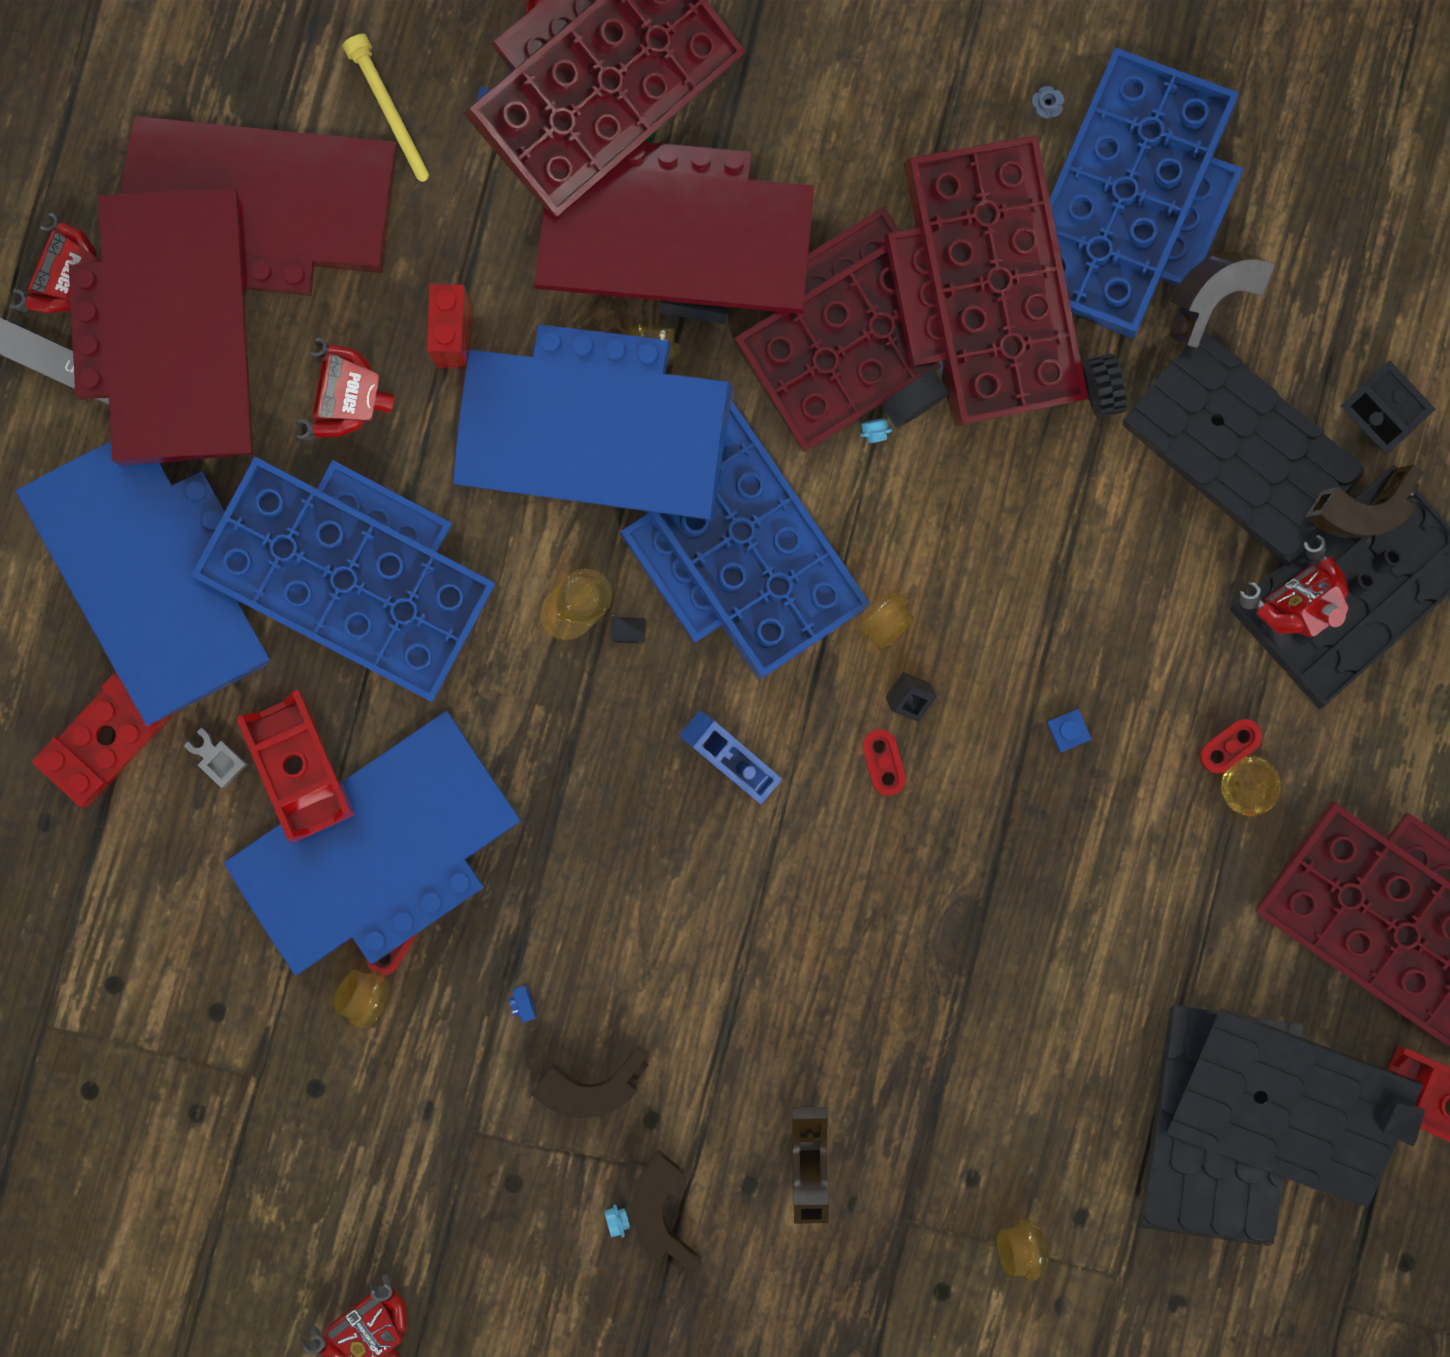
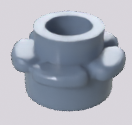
M1051 86L1040 88L1039 92L1035 93L1032 97L1034 111L1041 118L1049 119L1056 117L1063 110V94L1059 90L1055 91ZM1047 99L1051 101L1050 105L1045 103Z

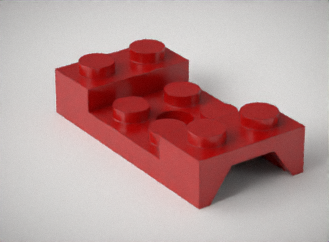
M116 672L101 686L103 690L59 737H54L31 761L80 808H88L175 714L173 713L146 727ZM106 726H111L116 732V738L110 745H104L99 738L100 731Z
M296 690L277 705L259 713L241 715L236 718L288 841L292 843L298 842L356 815L343 784L338 780L315 726L317 723L302 692ZM298 756L303 762L302 769L297 774H288L286 770L287 761L292 757Z
M1397 1045L1388 1070L1424 1083L1415 1105L1425 1110L1420 1129L1450 1142V1116L1445 1110V1104L1450 1099V1067Z

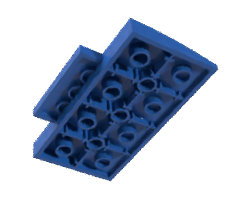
M1114 49L1050 196L1073 315L1135 339L1160 280L1179 286L1184 277L1196 265L1206 259L1244 169L1214 158V154L1236 106L1239 92L1121 49Z
M538 324L533 357L469 349L459 418L453 484L712 520L734 387L726 381L666 374L671 345L668 340Z
M732 400L712 520L644 511L645 516L620 531V536L693 644L719 627H722L758 681L871 606Z
M110 441L16 490L20 502L146 727L268 666L270 659L238 604L240 601L191 576L225 512L203 472L171 485L159 463L120 466L113 462Z
M254 457L191 574L192 577L431 702L434 701L496 586V583L437 553L452 526L451 522L332 460L316 489L269 463Z
M445 711L341 782L356 815L295 843L287 840L280 824L224 862L241 893L295 976L301 974L352 938L370 965H372L484 888V885L467 862V859L522 822V819L448 711Z

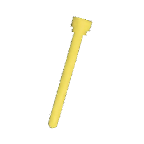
M358 34L349 38L342 45L349 59H353L354 63H358L416 178L421 182L426 181L429 178V173L370 58L372 56L370 51L372 46L366 34Z

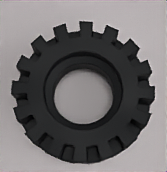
M1111 353L1086 359L1084 361L1085 365H1083L1085 372L1083 374L1086 380L1088 400L1091 401L1090 406L1094 410V415L1099 419L1124 413L1127 410V398L1125 396L1127 393L1123 384L1125 383L1124 377L1121 376L1122 370L1120 366L1118 367V360L1115 358V355Z

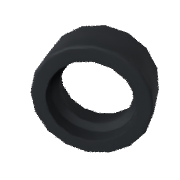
M932 371L897 391L882 406L896 427H900L934 407L949 392L937 373Z

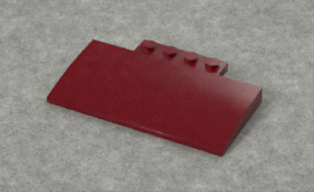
M542 0L491 43L492 47L512 72L464 112V115L511 171L555 218L745 53V50L707 0Z
M134 116L120 194L236 189L239 198L244 289L311 296L315 267L383 273L397 143Z
M1033 135L912 157L905 161L903 165L916 228L887 233L885 240L910 366L915 367L940 361L943 362L955 426L1088 399L1038 136Z
M642 142L621 160L616 167H613L557 217L554 218L544 207L535 289L802 314L814 186L749 180L751 152Z
M236 189L186 190L98 196L102 262L69 265L75 397L79 400L109 398L112 461L120 466L253 455L238 191Z
M885 206L808 253L802 314L775 312L733 339L747 365L803 452L883 404L889 397L909 383L941 367L939 362L915 367L910 366L885 240L887 233L897 232L899 229Z
M1330 801L1285 864L1255 912L1450 1048V841L1408 812H1405L1389 836L1385 838L1344 808Z

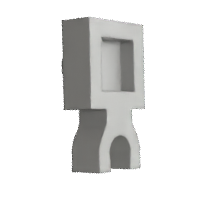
M201 727L197 733L203 737L204 744L197 748L192 742L188 741L184 747L189 752L198 754L203 758L198 766L216 784L225 789L248 764L224 741H220L215 745L211 734Z

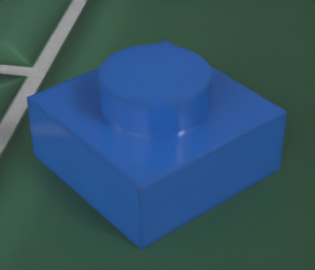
M1079 709L1046 722L1059 753L1092 740Z
M528 984L514 988L512 990L514 996L509 998L514 1017L520 1016L522 1023L536 1019L538 1015Z

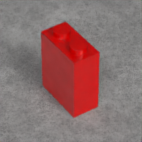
M430 284L427 352L437 368L466 369L469 349L471 350L472 302L464 285Z

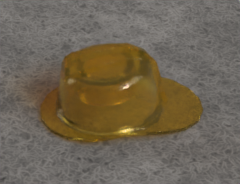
M588 568L575 570L566 576L542 603L540 617L547 633L556 639L566 641L577 639L586 633L610 607L613 597L611 584L603 574Z

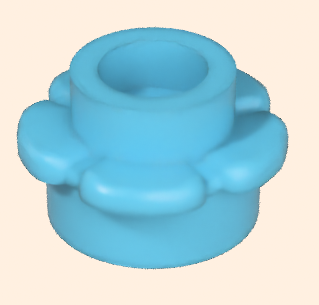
M888 419L867 421L861 423L863 433L860 436L867 437L868 443L887 440V433L892 432L893 429L889 428Z
M614 1204L613 1208L604 1210L611 1237L621 1235L624 1238V1230L630 1228L625 1208L618 1210L617 1205Z

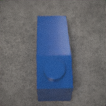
M700 710L679 735L684 742L761 805L782 780L779 775L717 722Z

